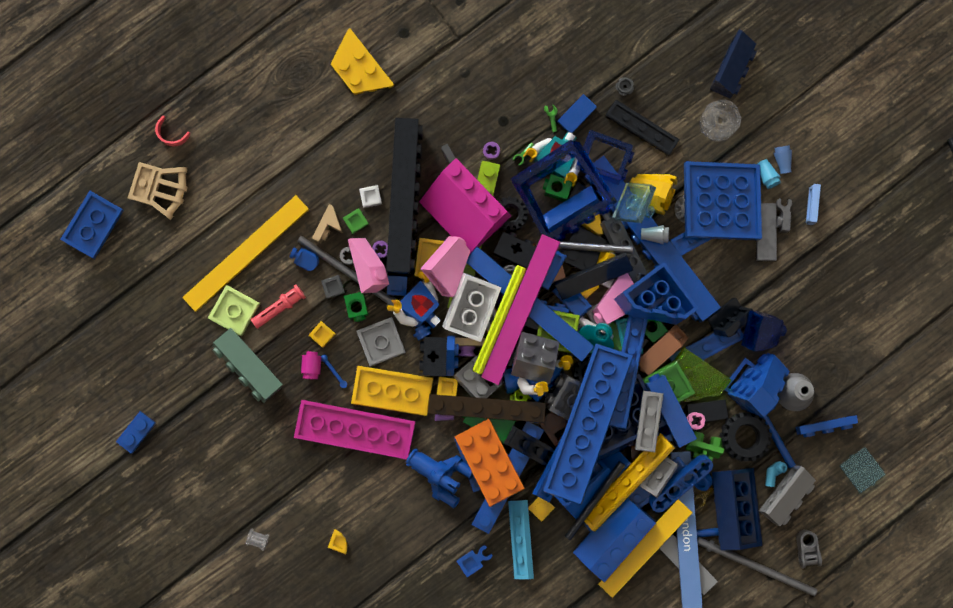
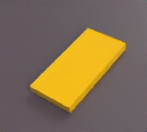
M357 366L351 404L427 416L433 378Z

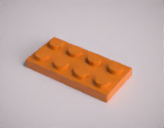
M490 419L454 436L489 507L525 489Z

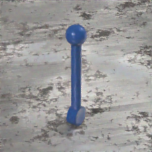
M322 355L321 361L326 363L338 379L340 387L346 388L347 382L342 380L330 364L327 355Z

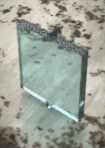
M863 447L854 455L851 454L849 459L839 465L859 493H862L870 486H874L876 481L886 475L866 447Z

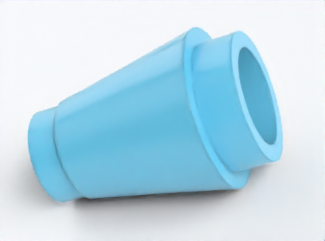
M768 159L758 163L760 164L763 186L770 189L781 183V176Z

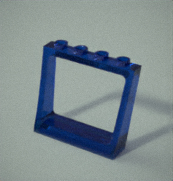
M569 140L511 178V182L525 203L541 235H546L557 241H563L565 234L569 232L575 233L581 229L580 225L583 223L589 224L594 222L596 215H604L610 212V207L618 203L581 143ZM576 157L603 199L551 232L530 190V186Z

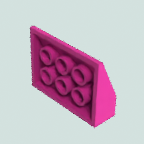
M457 158L441 172L419 201L452 237H461L465 240L470 254L476 247H480L511 217L509 212Z

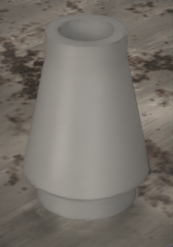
M662 225L642 228L641 240L660 244L668 243L669 227Z

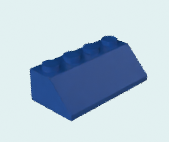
M628 497L596 531L591 530L573 553L590 571L605 582L656 522Z

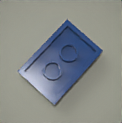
M89 191L60 240L95 259L124 210L94 192Z

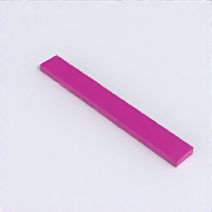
M542 234L482 373V378L500 385L561 242Z

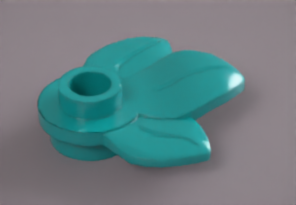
M599 323L596 326L585 325L578 331L594 346L599 344L608 348H614V343L611 339L613 331L606 323Z

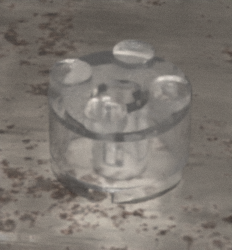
M724 99L710 103L700 117V131L708 139L716 142H723L731 138L741 124V115L737 106L731 101ZM719 118L722 119V123H721V124L718 123V119H719Z

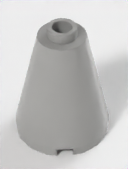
M788 374L787 377L783 378L785 385L782 392L777 394L780 398L778 402L789 411L804 410L813 401V384L802 374Z

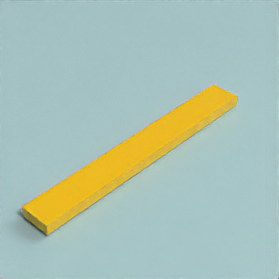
M295 195L182 298L197 312L309 211L308 207Z

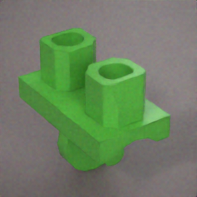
M694 432L697 439L686 444L685 448L687 451L694 452L693 458L703 454L707 455L711 461L713 458L719 459L724 452V448H721V438L711 437L709 444L703 443L704 434L700 432Z

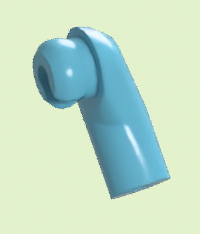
M781 461L775 462L767 468L765 486L775 487L776 476L787 471L785 463Z

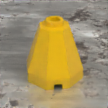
M637 174L635 178L632 177L629 188L636 198L657 214L664 216L665 210L669 209L676 189H673L672 186L673 184L677 185L678 180L676 176L670 174Z

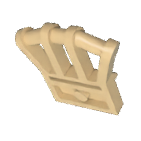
M139 162L128 199L153 206L171 220L174 217V212L184 202L183 195L188 189L186 186L187 168L162 169ZM178 174L179 184L162 179V175ZM159 185L177 189L176 195L171 196L158 192ZM159 197L173 203L165 210L155 202V198Z

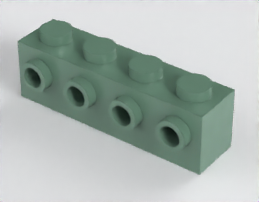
M232 328L213 342L212 347L214 349L212 351L219 359L222 357L227 362L225 364L232 373H237L241 384L245 387L248 386L253 391L251 394L257 401L261 400L265 403L281 389L283 384Z

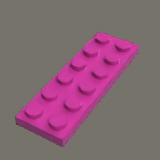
M301 400L294 438L407 459L415 421Z

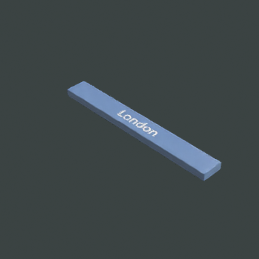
M690 451L670 453L671 460L679 456L685 465L691 462ZM687 474L684 477V481L690 480L692 474ZM673 486V493L677 491V486ZM692 487L679 500L693 513L676 530L682 608H702L694 492Z

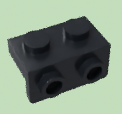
M732 298L713 313L707 321L715 335L731 337L736 334L739 328L748 324L750 319L756 314L751 308L741 307L737 298Z

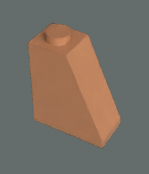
M674 325L640 356L639 370L650 375L681 348L689 337L678 325Z

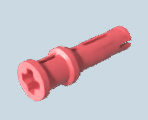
M295 284L292 290L286 294H281L278 301L254 318H251V321L259 329L286 308H293L296 302L305 299L306 296L299 286Z

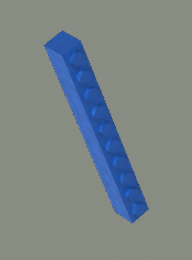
M602 156L586 168L584 172L586 174L584 176L586 181L596 187V193L601 200H606L609 204L607 206L609 211L613 215H619L625 229H628L632 234L630 237L636 245L640 244L643 248V255L647 260L651 259L655 264L654 269L665 262L699 309L690 315L693 320H698L701 323L720 309V305L670 241L660 244L641 240L642 228L656 227L658 225L605 156Z

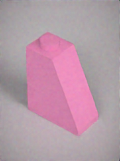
M449 236L421 268L422 272L442 296L454 297L470 254L465 240L461 237Z
M628 273L614 280L611 287L592 311L594 314L593 318L597 324L606 323L609 325L626 315L614 298L634 284Z

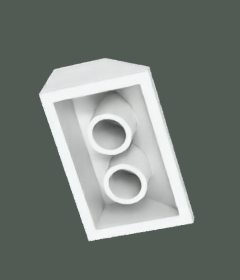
M463 273L442 327L481 342L501 287Z

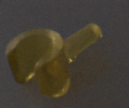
M713 484L702 495L695 496L694 502L698 498L703 499V503L699 507L705 505V499L714 490Z

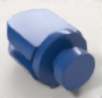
M293 248L289 258H295L294 263L307 271H312L318 266L319 257L315 253L305 248H301L298 252V249Z

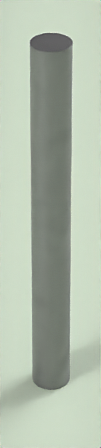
M559 241L561 243L558 248L613 253L626 252L627 254H633L634 246Z

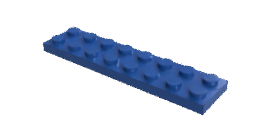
M595 344L543 492L582 505L631 366L633 355Z

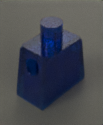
M750 310L741 345L753 351L777 347L780 336H784L787 332L786 326L783 325V320L770 314Z

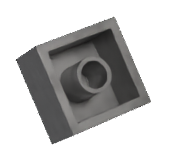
M522 332L516 347L511 375L535 382L544 381L549 385L555 371L559 342Z

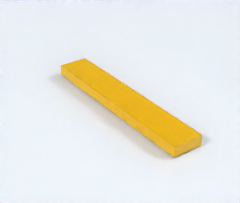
M660 433L657 436L655 452L643 451L611 484L585 520V523L592 531H596L675 449L663 434Z
M678 499L605 582L601 580L598 585L613 598L693 512Z

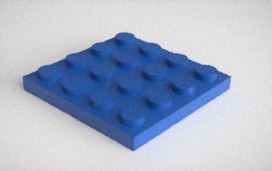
M686 161L684 163L685 238L761 240L760 164Z

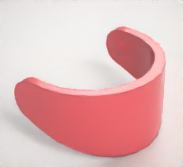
M162 116L155 127L157 137L164 144L172 147L185 143L191 134L190 132H187L177 141H166L162 138L160 129L165 120V116Z

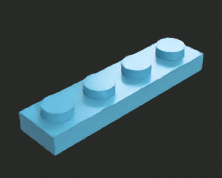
M528 500L508 501L514 579H534Z

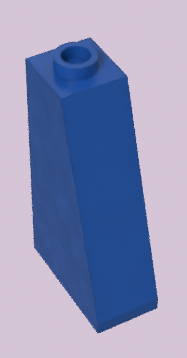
M657 373L649 377V382L645 383L647 389L650 392L663 393L661 414L667 424L666 428L672 435L673 444L680 448L696 440L697 438L666 376H660Z

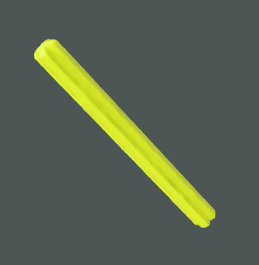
M517 265L480 350L473 367V371L477 374H482L525 275L526 268Z

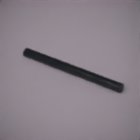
M618 461L565 534L567 539L571 540L625 467L624 463Z

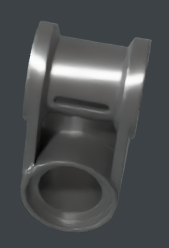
M803 529L799 531L796 540L801 568L816 564L822 566L817 535L809 530ZM809 534L811 540L808 544H804L803 538Z

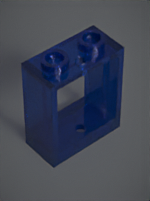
M589 130L575 169L619 185L620 180L624 181L628 170L625 169L627 162L631 163L635 153L631 151L633 145ZM594 140L626 151L617 175L586 164Z

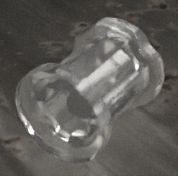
M251 528L245 545H253L264 551L270 535H263Z

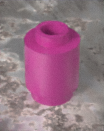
M307 351L306 355H302L301 374H303V379H318L321 371V356H318V352Z

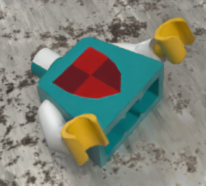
M567 132L562 140L556 136L553 139L547 138L526 150L523 157L529 155L531 157L529 162H533L535 159L534 163L558 177L565 178V184L566 181H571L573 183L572 187L575 186L580 171L578 150L572 146L576 136Z

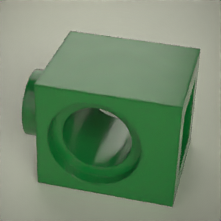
M551 174L550 179H545L543 190H546L544 196L565 202L568 198L572 182L566 181L565 184V178ZM556 183L560 184L562 190L555 192L551 186Z
M358 292L344 296L350 320L354 319V322L365 320V316H369L364 293ZM355 303L362 304V309L358 313L352 311V306Z
M648 319L647 323L652 322L656 326L654 332H649L647 329L645 331V338L652 344L668 330L661 322Z

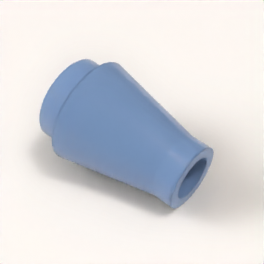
M790 145L774 148L775 153L773 154L780 174L792 172V150H790Z

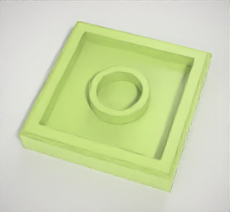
M226 285L208 319L228 330L232 328L237 335L242 337L260 303Z

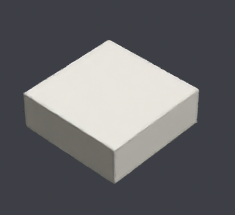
M378 185L359 189L363 208L382 205Z

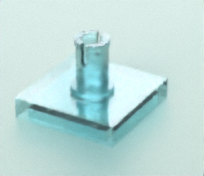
M626 183L612 217L618 221L642 223L644 217L650 218L655 211L654 207L650 206V202L656 187L651 184Z

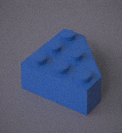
M665 262L614 298L626 315L674 325L685 320L699 309Z
M769 353L763 354L757 360L758 363L744 373V378L732 385L731 391L728 393L742 410L765 417L778 403L779 397L777 394L782 392L785 385L783 378L787 377L790 372L774 354Z

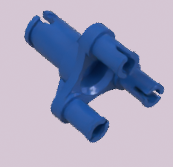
M414 449L409 454L406 465L408 467L411 466V469L428 479V483L432 487V497L434 499L441 500L454 509L460 501V498L454 495L458 490L456 487L459 488L460 483L453 480L451 476L454 472L458 471L468 477V479H472L474 475L469 465L458 455L445 461L437 462L423 452H418V449Z

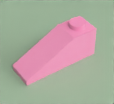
M366 238L348 239L361 293H377L389 285L385 266Z

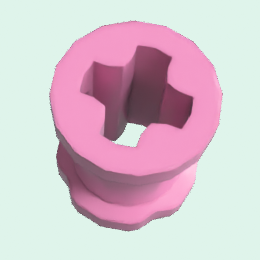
M693 412L686 417L692 430L701 429L705 425V417L702 413ZM692 417H694V418H697V417H698V418L700 419V420L698 421V424H699V425H697V424H693V425H692V423H691V422L693 421V418H692Z

